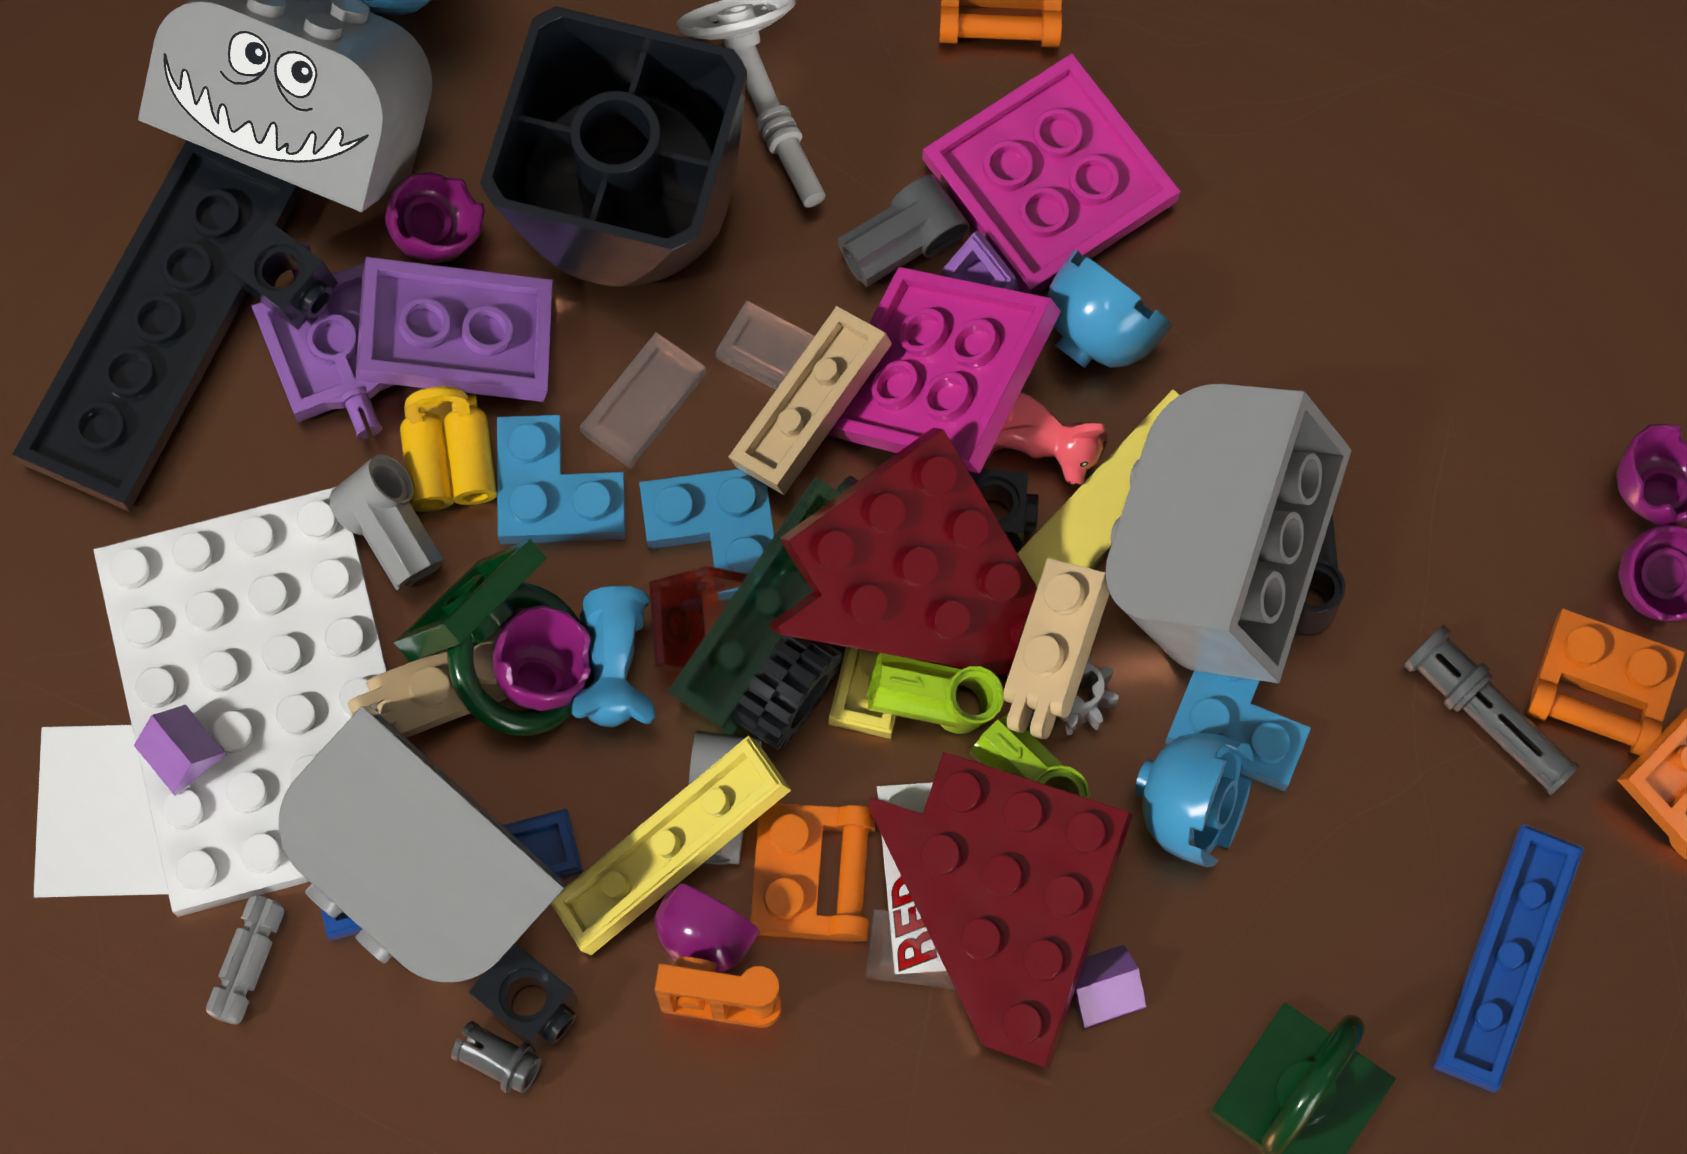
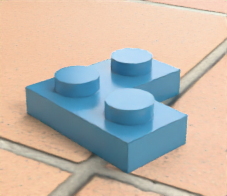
M560 415L497 417L498 539L500 544H519L529 539L534 543L626 540L624 472L562 474V422Z
M740 469L639 482L648 549L711 541L719 601L782 592L766 484Z
M1194 671L1165 743L1169 744L1179 736L1193 733L1224 735L1247 742L1253 751V762L1241 759L1240 774L1285 792L1311 728L1251 704L1259 680Z

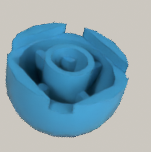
M1075 249L1060 267L1049 287L1048 298H1051L1061 311L1054 327L1062 335V338L1055 346L1084 368L1087 367L1092 359L1110 368L1128 367L1144 359L1158 346L1173 326L1159 311L1155 310L1153 312L1143 305L1144 302L1141 300V297Z
M1211 733L1187 734L1179 736L1167 744L1160 751L1155 761L1148 759L1144 762L1137 777L1135 793L1136 796L1143 798L1142 816L1151 837L1165 851L1204 867L1216 865L1219 860L1210 855L1215 845L1229 848L1242 820L1249 797L1252 779L1240 776L1241 759L1253 762V751L1249 743Z

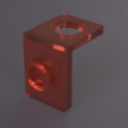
M705 566L650 581L651 629L653 633L655 666L692 673L706 671L707 657L702 597L748 585V574Z

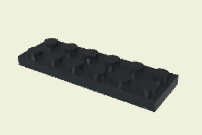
M186 140L12 455L17 462L130 512L248 293L240 286L226 266L266 219L279 229H283L301 195L299 186Z

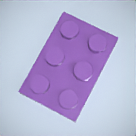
M366 257L362 274L355 380L418 388L452 386L462 389L465 393L544 402L548 392L552 280Z

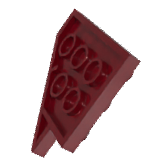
M933 427L779 538L809 585L812 593L770 622L769 626L773 632L784 636L962 668L981 666L995 674L1009 676L1037 586L944 429Z
M943 752L923 814L873 797L870 798L868 808L982 1046L1045 1068H1050L1133 814L1129 811Z

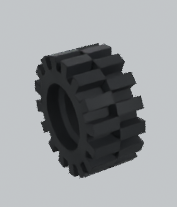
M784 636L783 640H779L773 647L769 658L766 656L761 663V669L757 675H754L748 684L750 686L749 689L742 694L738 702L740 705L735 710L734 722L774 749H782L786 746L788 740H791L797 734L799 726L805 724L809 718V713L821 701V695L829 688L833 681L831 678L839 669V663L843 657L842 653L828 643Z

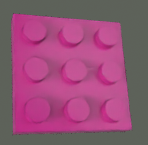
M1072 53L923 148L922 160L937 177L974 228L983 234L1012 271L1023 292L1033 295L1038 294L1051 285L1058 270L1074 249L1079 251L1084 257L1093 258L1178 202L1181 192Z
M898 267L869 323L884 331L892 345L827 436L898 453L933 427L944 429L967 470L980 474L1061 311L1054 301L1048 297Z

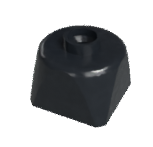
M553 7L534 17L531 21L480 184L491 203L541 256L566 274L589 282L616 287L639 286L665 279L686 268L699 258L712 244L723 225L736 173L747 69L734 49L566 8Z

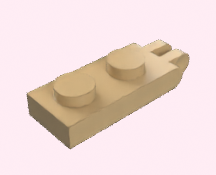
M1047 558L1004 688V701L1012 703L1007 717V728L1009 730L1023 733L1029 725L1033 710H1035L1030 725V734L1037 738L1047 739L1052 732L1056 717L1066 718L1070 714L1110 594L1106 582V572Z
M502 628L498 629L480 644L474 646L473 652L474 666L478 679L486 692L497 702L508 699L504 691L498 688L492 662L495 645ZM447 649L372 677L366 682L369 692L359 695L347 703L352 715L361 706H371L374 710L378 709L380 715L405 738L470 713L460 701L452 685L447 663Z

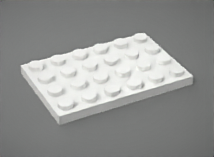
M334 488L93 549L135 742L151 715L186 704L227 754L174 796L137 750L171 908L177 917L247 899L252 895H262L309 882L290 862L281 843L279 812L282 800L295 778L353 716L347 703L351 699L369 692L366 684L369 679L388 671L355 533L348 531L339 523L330 507L329 497Z

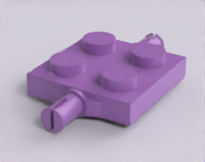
M299 243L310 251L308 243ZM364 263L341 272H331L338 284L333 288L329 304L317 317L313 319L308 318L299 330L260 302L252 305L297 422L332 409L346 408L358 439L369 438L361 418L362 415L366 416L373 436L382 431V425L379 423L370 398H373L379 391L394 386L392 384L355 380ZM292 269L295 279L298 276L299 270Z

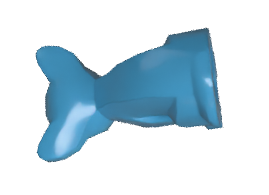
M632 586L600 587L590 591L584 597L580 622L583 626H586L591 639L588 655L589 667H591L594 681L588 688L580 690L573 700L571 710L576 718L588 716L589 720L593 723L610 728L629 721L631 717L645 724H651L654 720V704L647 695L636 690L626 680L635 650V632L643 628L644 609L650 602L649 595L642 589Z

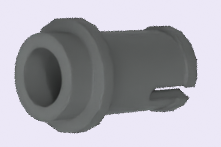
M474 1021L468 1022L461 1031L463 1035L468 1037L466 1040L468 1043L457 1038L452 1049L451 1058L501 1082L500 1089L505 1093L509 1094L513 1090L521 1094L525 1093L536 1078L541 1065V1058L533 1054V1047L527 1043H523L519 1047L480 1027Z

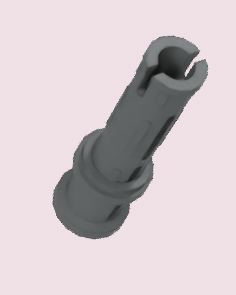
M1445 625L1441 626L1403 666L1410 672L1418 670L1445 696L1443 704L1449 710L1453 708L1456 712H1459L1463 709L1503 750L1509 753L1546 788V792L1551 796L1580 766L1567 757L1489 681L1493 677L1489 673L1491 669L1485 663L1476 665L1449 639L1451 631ZM1437 658H1439L1455 675H1453ZM1477 694L1490 707V709L1487 708L1475 695ZM1498 717H1501L1521 738H1523L1539 754V756H1537Z

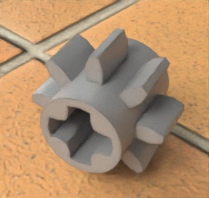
M1090 655L1078 691L1086 687L1091 690L1088 702L1085 703L1081 697L1076 696L1070 714L1066 718L1059 717L1067 722L1066 732L1068 735L1073 734L1077 724L1089 722L1091 727L1098 731L1103 724V717L1099 711V706L1116 708L1118 702V694L1113 691L1104 690L1105 685L1112 678L1113 668L1105 667L1099 671L1097 667L1090 664Z

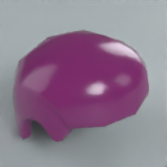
M427 172L409 175L391 192L385 221L391 238L405 255L430 265L451 262L474 244L481 231L485 209L483 203H476L463 179L446 178L441 174Z
M1675 424L1648 425L1634 436L1623 453L1616 474L1618 490L1625 503L1635 513L1656 525L1677 526L1687 523V443L1682 439V428Z
M1662 525L1640 533L1623 551L1618 571L1623 596L1637 612L1650 619L1664 622L1687 619V527Z
M545 605L520 609L504 624L495 645L492 662L498 688L502 689L505 696L518 706L538 711L568 706L578 692L585 688L584 682L588 679L591 672L588 655L591 640L589 633L568 612Z
M680 884L675 890H669L654 918L658 940L675 962L677 957H694L716 963L715 972L717 973L728 971L737 966L744 959L759 934L758 927L746 917L721 901L686 884Z

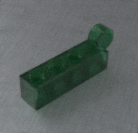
M848 476L836 490L817 477L813 479L669 688L668 692L678 703L724 734L733 735L739 726L733 719L735 717V710L740 705L738 702L742 694L749 689L750 686L748 684L754 675H757L761 669L760 665L766 656L769 658L773 647L779 640H783L784 635L773 632L769 623L812 593V590L779 538L857 483L859 480L853 476Z

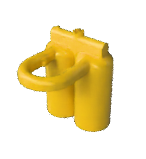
M435 386L421 389L407 397L404 405L406 418L401 423L400 436L404 467L409 473L414 486V494L409 501L414 511L431 512L450 507L453 503L478 505L494 500L497 497V486L486 414L478 408L476 394L467 395L462 389L452 386Z

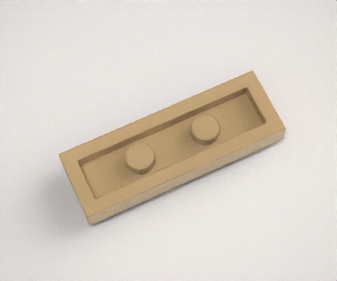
M836 306L728 456L735 467L785 495L892 345L887 334Z

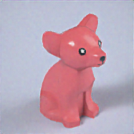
M1021 391L988 458L991 457L994 451L1001 448L1021 451L1033 459L1055 457L1062 468L1065 481L1072 485L1084 484L1086 471L1098 464L1104 451L1103 443L1107 442V434L1104 433L1105 424L1078 422L1063 425L1044 404L1032 395Z

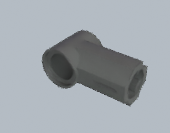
M930 174L904 187L894 197L888 209L839 237L838 247L856 279L868 287L921 254H924L925 257H934L947 251L966 235L970 224L937 177Z

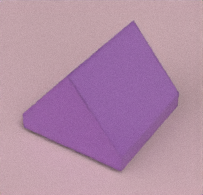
M980 231L974 232L941 271L942 275L946 277L1021 291L1015 275Z
M186 704L151 715L134 744V747L174 796L227 755Z
M1125 945L1088 956L1085 959L1073 996L1084 1029L1147 1007L1139 968Z

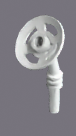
M721 0L697 8L680 17L676 21V28L679 34L698 39H723L726 48L735 50L747 69L746 87L758 113L756 126L761 131L762 138L767 143L769 151L772 154H778L805 207H814L820 204L825 199L826 194L800 145L802 134L797 128L794 118L791 117L789 108L785 105H780L756 48V45L761 42L759 30L781 19L795 6V0Z

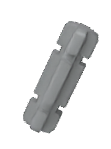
M252 895L248 899L241 917L245 925L243 929H236L218 975L222 983L220 988L213 987L206 1005V1012L211 1017L229 1024H239L242 1021L249 1004V1000L245 996L247 991H254L273 943L270 941L269 935L271 932L277 933L284 915V908L277 901L258 895Z

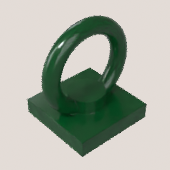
M531 539L478 560L394 642L410 662L447 649V663L451 682L466 709L486 726L502 733L517 736L541 734L562 724L572 715L573 701L568 706L545 711L534 709L515 710L498 703L486 692L478 679L473 658L474 646L480 644L496 632L513 615L515 608L549 606L568 612L582 625L574 611L557 595L542 587L523 583L547 559ZM591 672L588 679L584 682L585 688H588Z
M1284 1002L1209 1114L1266 1154H1347L1396 1078L1356 1051L1365 1033L1364 1022L1358 1016L1347 1015L1343 1017L1329 1033Z

